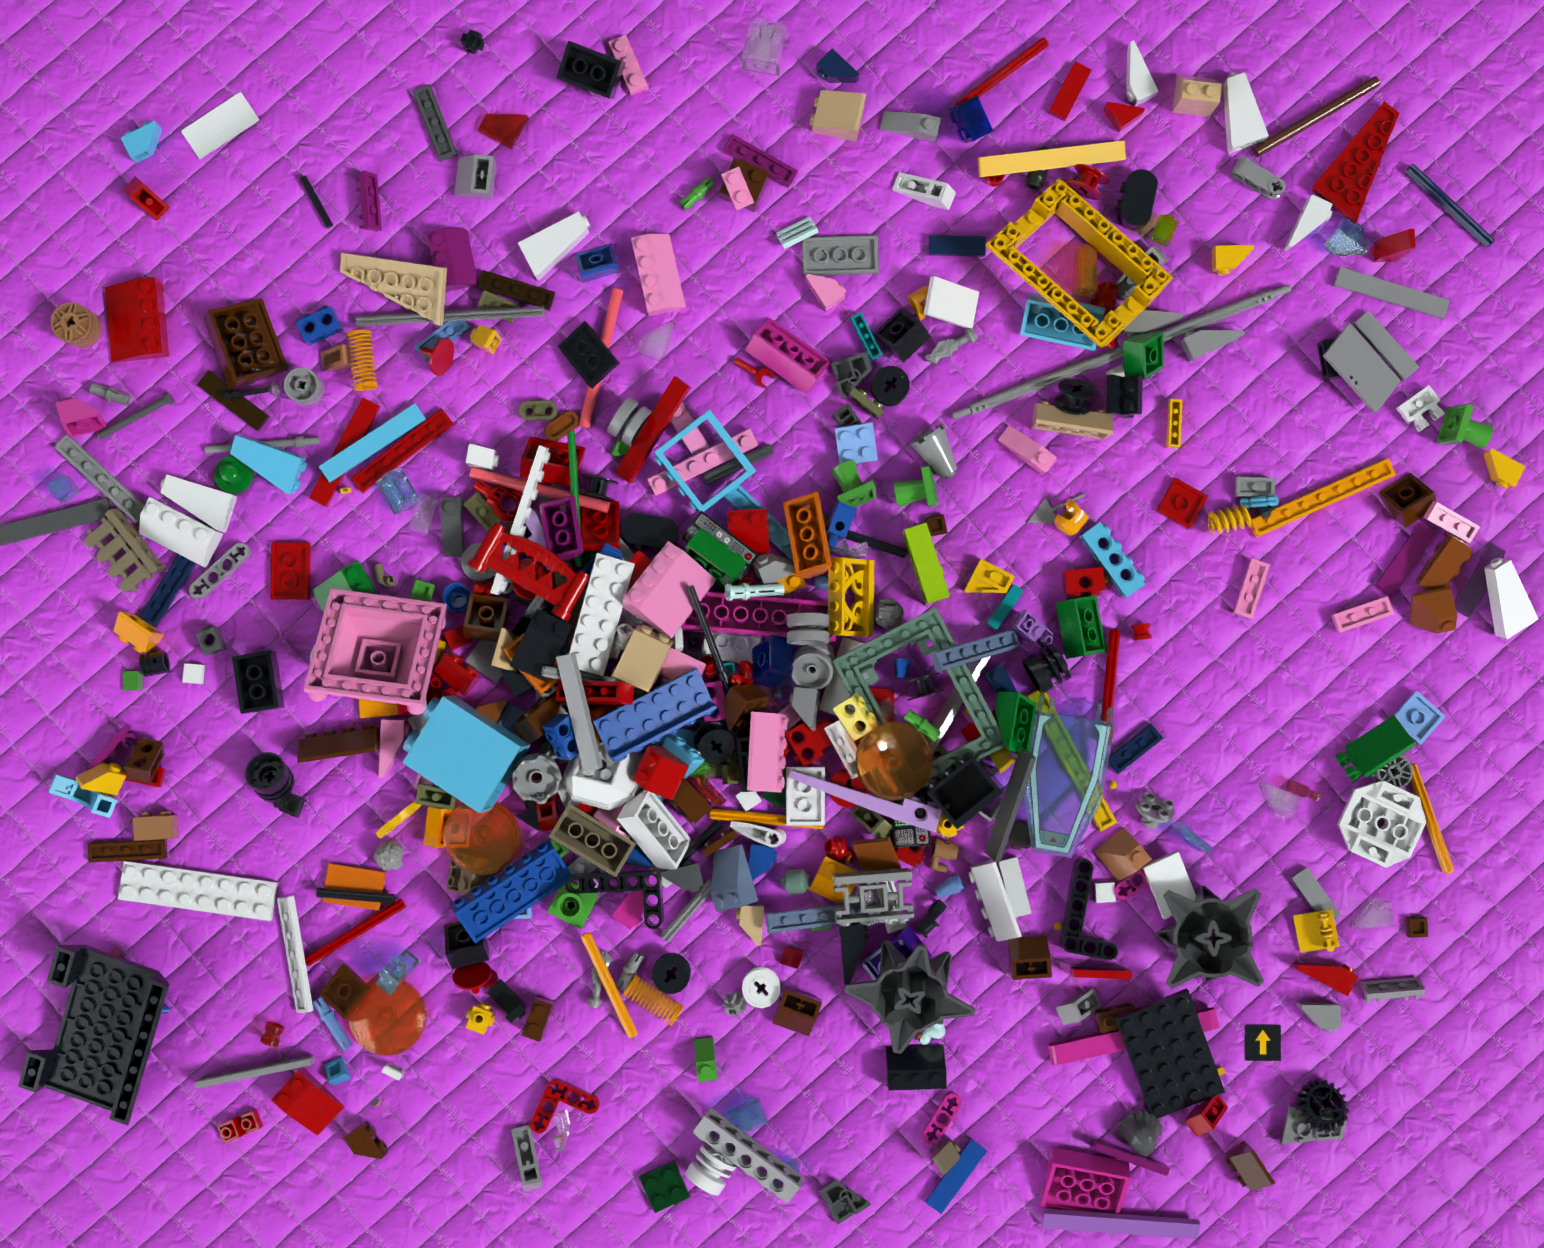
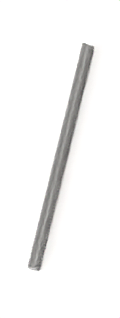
M526 306V309L525 307L524 309L523 307H519V309L518 307L517 309L515 307L514 309L513 307L512 309L507 307V310L506 308L505 310L504 308L503 310L501 308L500 310L499 308L498 310L494 308L492 310L491 308L489 311L488 309L486 311L485 309L484 311L482 309H479V311L478 309L477 311L472 309L470 312L468 310L467 312L466 310L465 312L464 310L463 312L461 310L460 312L459 310L458 312L454 310L452 312L451 310V313L450 311L449 313L444 311L443 322H449V320L453 322L456 320L470 321V319L472 321L477 319L491 320V318L543 317V315L545 317L544 306L543 308L541 306L540 308L539 306L538 308L537 306L536 308L534 306L533 308L532 306L531 308ZM413 312L411 315L410 313L409 315L408 313H404V315L403 313L402 315L400 313L396 315L395 313V316L394 314H390V316L389 314L388 316L386 314H383V316L382 314L381 316L376 314L375 316L374 314V317L373 315H367V317L365 315L355 316L357 326L433 322L428 318L420 316L417 312L416 314Z

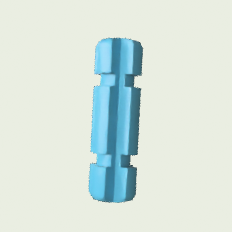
M1277 495L1251 497L1250 499L1241 498L1240 505L1243 504L1246 508L1267 507L1268 505L1277 506L1279 498Z

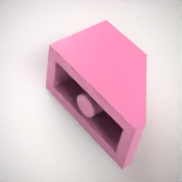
M812 274L805 276L807 284L825 311L845 300L846 290L835 279Z

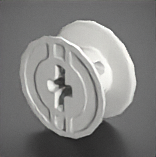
M767 967L753 968L747 972L743 979V997L750 1005L757 1008L771 1006L780 995L781 985L779 977ZM757 981L760 985L764 983L767 993L762 989L758 991V985L755 982Z

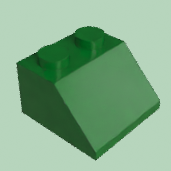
M1163 331L1134 334L1123 340L1122 351L1124 354L1123 369L1125 376L1141 375L1143 380L1164 368Z

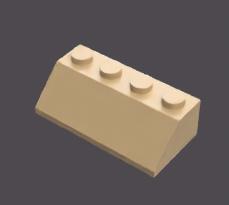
M1040 401L1039 404H1035L1033 409L1031 429L1106 440L1113 435V416L1106 414L1105 410L1090 411L1084 415L1068 414L1056 406H1052L1050 402Z

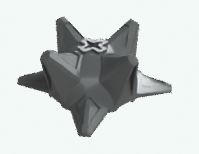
M1206 886L1198 888L1195 901L1173 891H1166L1163 897L1176 923L1158 930L1157 937L1175 948L1177 952L1166 981L1170 988H1174L1199 975L1203 981L1233 975L1258 987L1264 982L1251 955L1252 928L1250 919L1261 896V893L1256 888L1229 901L1220 899Z
M885 940L881 942L880 974L876 980L847 984L844 990L845 993L871 1006L872 1011L889 1028L893 1052L902 1054L917 1033L924 1032L927 1028L939 1024L943 1019L974 1016L975 1012L974 1007L948 993L947 985L952 955L948 951H944L929 959L925 945H918L907 959L890 941Z

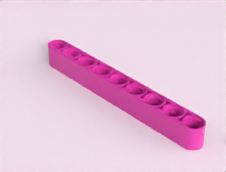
M1214 1007L1196 1010L1203 1032L1219 1028ZM1119 1029L1105 1033L1097 1032L1047 1045L1051 1065H1060L1126 1050Z

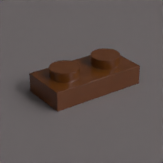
M729 828L719 834L721 838L715 842L713 839L703 845L705 848L702 849V853L705 857L709 856L738 837L737 832L734 829L731 831Z

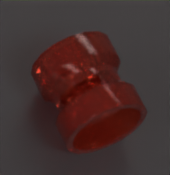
M267 1021L264 1027L266 1031L261 1035L260 1042L268 1046L278 1047L280 1035L283 1034L285 1027L281 1024Z

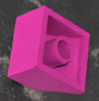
M65 398L60 402H56L61 425L69 438L103 430L108 427L98 409L76 398Z

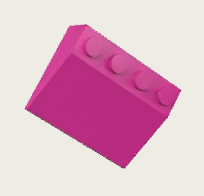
M1052 1147L1047 1164L1040 1207L1055 1210L1119 1214L1131 1178L1129 1162Z

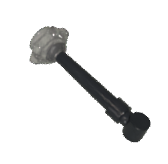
M274 379L268 388L235 390L233 392L225 391L224 399L230 400L231 398H241V396L267 392L273 395L274 398H278V394H281V386Z

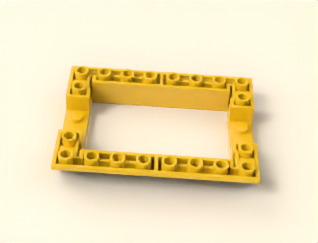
M1060 178L1035 199L1032 207L1014 224L1012 222L1007 224L985 245L1100 348L1107 346L1157 298L1173 279L1172 275ZM1054 214L1059 216L1137 285L1132 294L1117 309L1111 310L1099 325V321L1017 249Z

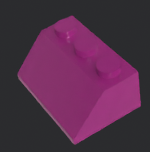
M445 228L426 232L433 266L447 268L445 292L477 286L478 278L468 230Z
M572 495L539 504L546 548L564 562L579 557L584 550L575 496Z

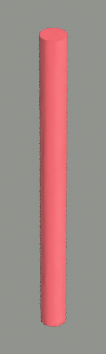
M612 288L600 336L608 348L610 347L623 295V290ZM601 381L593 389L589 386L587 388L578 425L581 428H590Z
M475 467L471 468L469 474L471 479H481L483 482L523 492L527 483L526 480ZM537 484L536 487L538 496L554 500L571 496L570 491ZM579 494V506L608 512L610 507L609 501Z

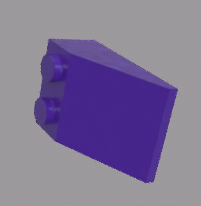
M909 925L888 939L907 959L918 945H924ZM881 945L860 961L873 980H876L880 974ZM927 949L928 958L931 959L932 954Z

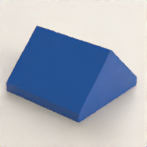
M612 244L575 254L583 282L620 272Z

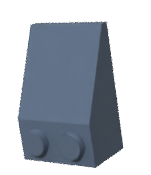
M742 844L713 852L711 896L716 912L743 907L758 901Z

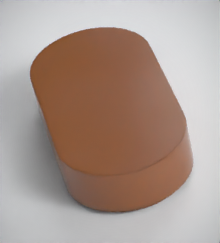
M567 411L548 423L544 429L546 438L556 442L564 438L568 431L577 429L580 421L578 415L575 412Z

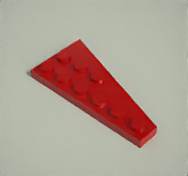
M1385 101L1311 187L1314 193L1332 203L1333 208L1354 224L1358 221L1382 155L1385 152L1388 140L1399 116V112Z

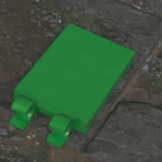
M1395 715L1345 746L1347 751L1335 755V758L1341 767H1345L1350 762L1353 763L1354 766H1349L1344 771L1351 781H1354L1362 774L1367 778L1417 745Z

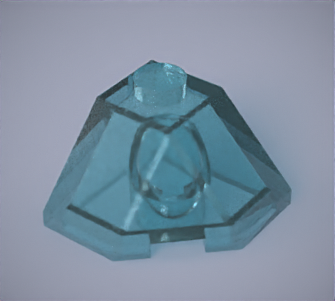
M1344 216L1323 245L1328 252L1337 256L1366 254L1372 243L1369 239L1363 237L1362 233L1364 230L1360 224H1354Z

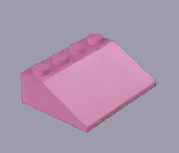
M668 541L623 597V607L637 618L672 639L694 610L686 587L694 585L699 601H701L716 582V579L685 551Z

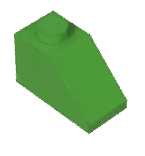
M714 1038L694 1039L698 1082L717 1080L718 1072Z

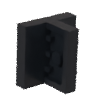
M1114 374L1107 375L1106 414L1123 418H1134V415L1142 414L1143 376L1121 377Z

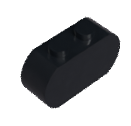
M1135 170L1128 175L1125 182H1121L1119 193H1122L1121 200L1118 199L1116 211H1118L1117 219L1119 223L1126 229H1141L1151 219L1158 180L1148 170Z
M633 512L624 518L621 525L622 536L634 549L643 550L644 547H649L652 552L659 553L668 541L675 545L679 539V529L670 518Z

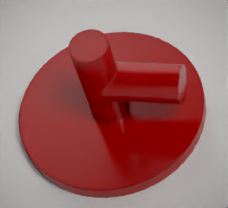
M448 338L440 339L433 349L427 347L421 349V354L430 357L429 366L433 374L443 375L452 363L454 345Z
M479 962L456 968L452 978L455 986L458 988L472 990L473 994H478L480 992L479 988L490 980L492 972L487 963Z

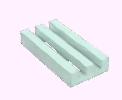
M809 216L777 232L776 235L783 248L786 249L818 233V229Z

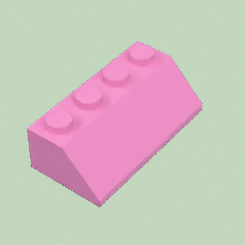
M646 234L632 237V245L648 315L654 316L685 309V301L670 235Z
M670 648L657 680L664 684L695 667L698 668L702 677L706 664Z
M751 712L747 790L782 793V788H784L785 784L784 777L782 776L786 765V760L783 757L787 745L786 738H784L788 725L785 718L786 715Z

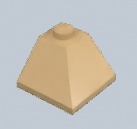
M501 628L491 666L520 674L518 669L510 666L511 660L503 652V649L516 640L513 633L505 628Z

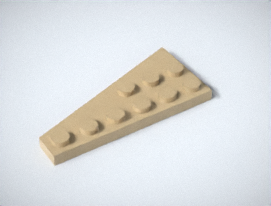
M341 253V273L369 286L374 291L384 294L385 297L405 308L419 313L420 316L432 320L435 324L443 326L446 267Z

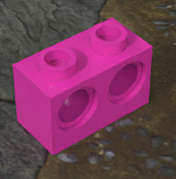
M722 681L705 683L706 688L711 687L716 691L715 696L711 699L716 704L719 714L716 717L702 716L700 717L701 720L705 719V723L726 720L723 707L725 698Z

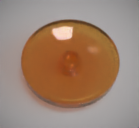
M891 721L878 724L863 736L858 745L855 758L856 771L864 787L872 794L888 800L908 798L917 793L929 777L932 767L930 746L923 734L907 723Z
M495 802L491 811L478 813L462 803L451 812L445 822L443 843L451 860L461 869L473 874L488 875L503 870L505 866L512 862L520 848L521 832L514 815L498 802Z
M396 977L374 979L367 983L372 988L371 991L348 1017L349 1027L355 1040L367 1051L383 1056L396 1055L413 1046L422 1035L427 1020L426 1005L419 991L409 982Z

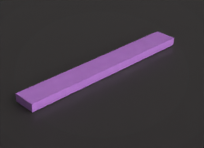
M1044 1209L1041 1223L1042 1228L1188 1239H1197L1200 1228V1221L1198 1219Z

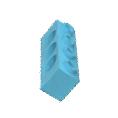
M1099 522L1079 536V538L1100 567H1103V571L1123 599L1127 598L1145 585L1143 581L1145 578L1139 570L1136 571L1134 569L1132 559L1128 555L1125 556L1123 554L1119 541L1117 539L1113 540L1109 527ZM1099 539H1104L1107 542L1105 549L1099 547ZM1111 554L1117 556V564L1110 562L1109 557ZM1122 570L1128 571L1129 578L1127 580L1121 578Z

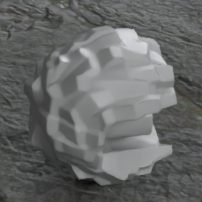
M892 598L880 600L875 613V622L885 629L898 626L903 620V607Z
M394 840L384 841L376 849L374 860L383 870H397L404 864L402 863L404 846H401L400 843Z

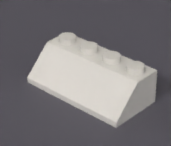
M151 497L148 498L140 514L139 534L205 568L223 536V533Z
M644 790L626 803L617 817L619 823L659 871L678 868L692 840L654 793Z
M989 859L969 866L971 870L968 872L971 883L975 882L977 890H974L978 901H982L984 907L981 909L984 919H988L990 924L987 927L990 937H994L997 942L1021 937L996 862Z

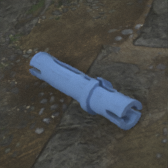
M321 996L318 998V1001H313L312 1004L321 1016L320 1020L325 1022L341 1051L344 1052L347 1050V1047L353 1046L333 1015L335 1012L330 1010L324 998Z

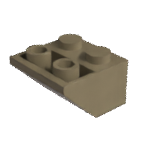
M453 851L446 889L465 895L473 887L485 882L491 876L494 859Z

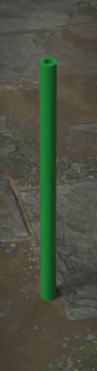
M568 431L571 496H575L581 532L575 431ZM582 554L575 559V567L583 566Z

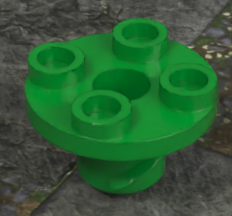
M228 456L217 464L214 478L217 486L224 492L239 494L249 488L254 479L253 469L236 457Z

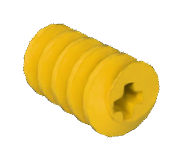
M1243 504L1239 505L1238 508L1233 506L1231 510L1225 508L1224 511L1217 510L1216 514L1213 511L1208 514V528L1212 536H1214L1215 530L1222 534V528L1228 533L1230 526L1236 531L1238 524L1241 529H1244V523L1251 527L1250 514Z

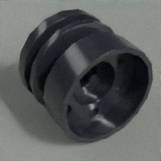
M1052 644L1046 646L1047 652L1043 648L1039 650L1040 660L1034 653L1022 659L1028 676L1041 694L1053 689L1051 679L1061 684L1063 683L1061 676L1065 680L1071 678L1064 657Z
M265 752L254 756L245 769V778L248 784L264 801H280L286 798L294 787L295 780L292 771L276 753Z

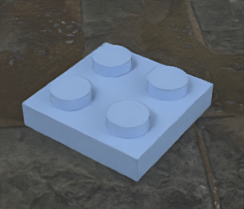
M873 422L834 427L839 464L850 460H855L856 464L878 460Z
M1414 691L1393 714L1418 745H1421L1446 717L1418 691Z

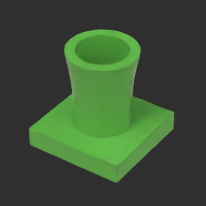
M1462 404L1447 407L1436 443L1443 446L1462 443L1465 440L1482 449L1489 443L1492 437L1493 426L1489 423L1470 419L1474 408L1473 405Z
M855 460L841 463L831 470L832 475L843 491V494L837 496L838 502L855 508L877 498L876 486L873 480L866 484L862 483Z
M929 466L921 468L923 476L921 479L894 481V491L898 507L927 499L929 507H939L933 470Z
M571 880V886L576 889L579 888V884ZM563 885L557 891L547 912L582 930L599 894L569 893L565 889V885ZM573 902L575 907L570 908L568 903Z

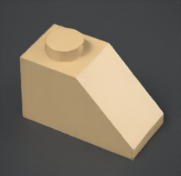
M748 904L737 908L736 919L740 920L739 925L756 945L761 946L764 905Z

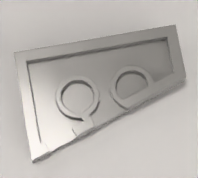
M1288 1105L1280 1144L1343 1139L1347 1120L1343 1121L1344 1125L1338 1127L1336 1131L1331 1130V1132L1325 1133L1323 1130L1320 1133L1317 1131V1128L1310 1130L1311 1124L1305 1125V1118H1299L1301 1111H1297L1295 1106ZM1323 1115L1321 1119L1333 1120V1117Z

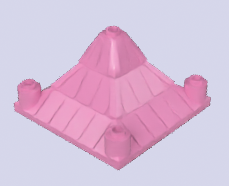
M331 588L304 684V692L308 693L309 698L316 702L324 700L328 694L394 704L398 703L407 705V709L411 714H422L427 708L426 695L441 630L446 625L447 604Z

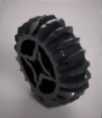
M1316 1079L1314 1082L1309 1081L1307 1085L1301 1087V1090L1297 1093L1299 1098L1295 1101L1299 1104L1296 1110L1301 1111L1299 1118L1304 1117V1124L1310 1123V1130L1317 1128V1131L1320 1133L1323 1130L1325 1133H1329L1331 1130H1338V1127L1344 1125L1343 1121L1348 1119L1346 1114L1350 1111L1346 1108L1349 1102L1343 1100L1346 1094L1341 1095L1339 1093L1341 1088L1335 1089L1334 1083L1328 1085L1327 1080L1322 1082L1320 1079ZM1313 1092H1320V1093H1323L1324 1095H1323L1322 1097H1320V1096H1317V1095L1314 1096V1095H1312L1311 1093H1313ZM1323 1115L1327 1117L1331 1116L1333 1117V1120H1324L1321 1119V1117Z

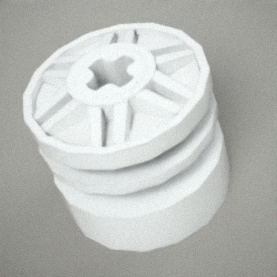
M702 1144L700 1147L701 1152L696 1154L699 1162L692 1161L685 1171V1175L702 1190L719 1196L726 1185L722 1177L730 1178V1171H734L737 1165L732 1164L710 1145Z

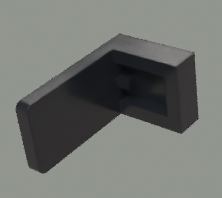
M499 979L487 991L488 995L508 1014L505 1018L510 1023L514 1019L518 1022L526 1014L524 1010L527 1005L502 979Z

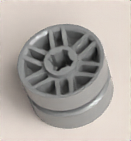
M296 368L287 374L284 380V390L287 396L298 404L311 406L321 400L324 394V383L310 369Z
M1401 755L1373 773L1371 777L1374 782L1383 780L1398 788H1403L1410 782L1413 769L1410 761Z

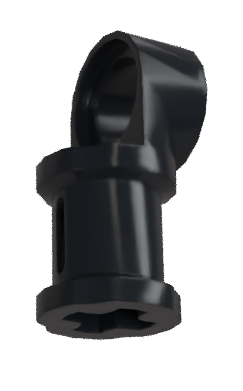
M940 899L937 900L928 909L926 918L914 927L927 938L928 934L935 927L940 926L935 920L944 912L947 906Z

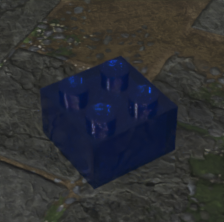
M978 95L949 108V117L952 123H956L958 128L957 135L964 143L973 142L993 132Z
M769 635L752 648L753 684L773 688L792 675L793 648L791 644H787V638Z

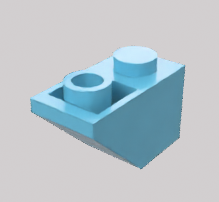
M154 120L144 123L137 130L126 132L125 136L121 137V140L130 158L138 163L154 155L162 128Z

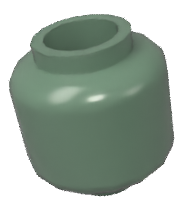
M788 869L785 872V876L781 877V886L785 887L786 892L789 894H804L810 888V875L804 869Z

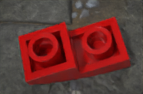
M257 1109L217 1125L223 1144L263 1127Z

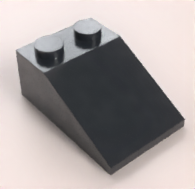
M536 609L510 666L545 682L547 677L541 675L542 667H553L572 625Z
M859 922L851 923L850 926L839 925L845 985L851 983L865 947V940L868 939L867 926L861 925Z

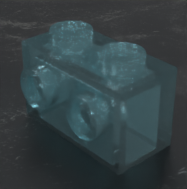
M402 467L386 472L376 481L394 515L411 509L420 501Z
M405 949L399 956L395 955L391 959L389 967L385 966L379 972L380 978L376 984L391 996L412 974L420 960Z
M755 1098L747 1099L743 1105L738 1107L737 1105H732L726 1108V1112L723 1113V1117L745 1133L768 1124L760 1098L756 1100Z

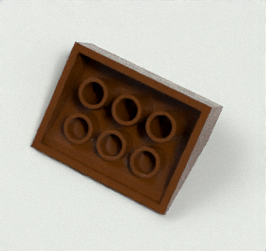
M263 299L212 309L206 312L203 320L229 389L245 386L288 370Z

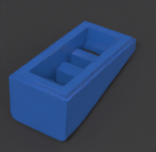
M897 658L894 660L895 678H909L911 675L909 659Z

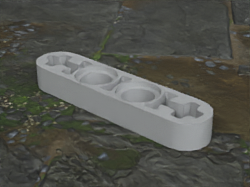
M244 543L235 544L191 584L189 588L190 595L197 599L207 597L251 556L250 546ZM239 548H245V555H238L236 557L239 560L238 562L230 556L231 554L236 556L239 554ZM226 559L232 561V567L229 570L223 568V562ZM212 572H216L218 575V580L215 583H211L208 578ZM205 583L210 586L209 588L204 586L201 589L202 594H196V587H202Z

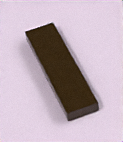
M482 270L477 286L479 290H486L495 295L534 307L537 306V308L538 306L539 308L544 306V309L547 311L551 310L556 294L553 291Z
M210 370L206 372L197 384L258 432L270 418L268 414L244 396H241V398H231L230 400L224 399L225 391L233 392L235 389H229L228 384Z

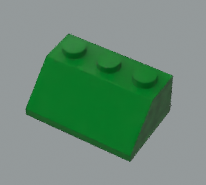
M701 528L688 542L684 550L716 579L714 585L724 592L726 584L734 585L747 564V561L740 554H735L725 543L719 542L713 538L710 532L704 531Z
M1096 596L1056 602V613L1059 619L1066 659L1107 652Z

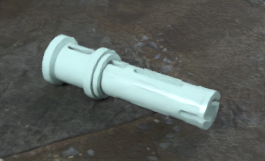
M742 583L741 585L726 584L725 586L727 601L739 598L747 600L750 597L784 595V585L782 583L768 585Z

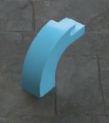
M55 773L48 792L78 802L86 806L92 813L108 818L111 817L117 803V799L113 795L81 789L75 778L72 779Z

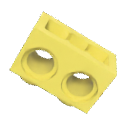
M857 692L833 708L853 741L869 733L878 725L875 716L868 711L864 699ZM848 704L853 705L855 711H851L848 708ZM859 720L863 721L866 727H861Z

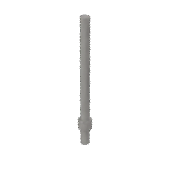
M304 436L295 437V439L261 442L279 448L294 446L296 448H305L307 445H319L320 437L305 438ZM232 444L205 446V452H230Z

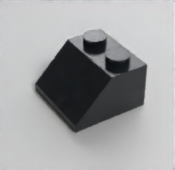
M901 308L873 334L893 356L903 363L931 337L921 321Z
M460 921L444 925L445 955L452 969L490 960L487 936L474 943Z

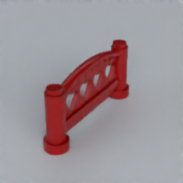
M495 522L490 527L474 557H470L467 565L483 574L487 567L554 604L555 606L551 612L569 621L572 616L570 613L587 585L590 575L581 570L575 573L561 558L547 548L529 539L507 534L504 532L505 527ZM503 543H508L510 547L517 549L516 554L502 561ZM525 552L527 557L532 556L534 559L533 563L519 570V554ZM542 562L544 566H549L550 572L536 580V563ZM558 571L560 576L565 575L567 577V582L553 589L552 574Z

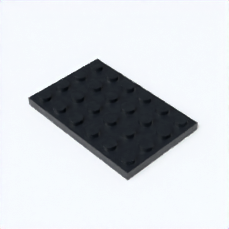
M1187 988L1114 1017L1150 1114H1153L1156 1118H1161L1225 1092Z

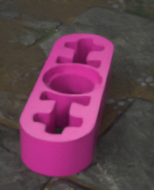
M1143 868L1115 884V897L1120 900H1126L1149 884L1145 873L1142 872ZM1136 874H1140L1143 877V882L1140 885L1133 883V877ZM1129 880L1130 885L1134 887V889L1132 890L1129 887L1125 890L1126 895H1118V892L1120 891L1119 887H1127L1128 884L1126 883V881Z
M948 1092L941 1100L923 1130V1138L926 1143L934 1145L943 1136L961 1106V1099L957 1093ZM953 1097H955V1101L957 1104H952L950 1106L949 1110L952 1111V1113L949 1114V1112L946 1110L949 1105L948 1098L953 1099ZM945 1113L947 1121L945 1123H938L936 1120L938 1114ZM932 1123H935L937 1127L942 1128L941 1130H939L938 1128L935 1130L936 1138L932 1137L931 1139H928L929 1136L927 1132H932L935 1128L934 1125H932Z

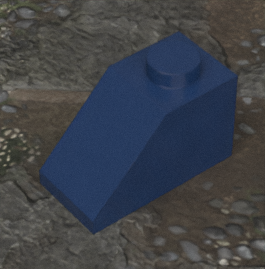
M833 48L816 64L817 75L822 80L826 79L829 83H856L859 80L860 74Z
M998 664L982 674L996 697L998 692H1017L1002 664Z

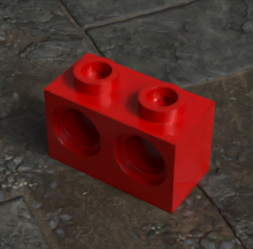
M805 722L785 733L788 748L793 747L796 752L793 757L798 765L803 764L805 767L824 756ZM796 731L803 734V740L798 743L792 740V734ZM810 748L813 751V756L810 759L803 758V749Z

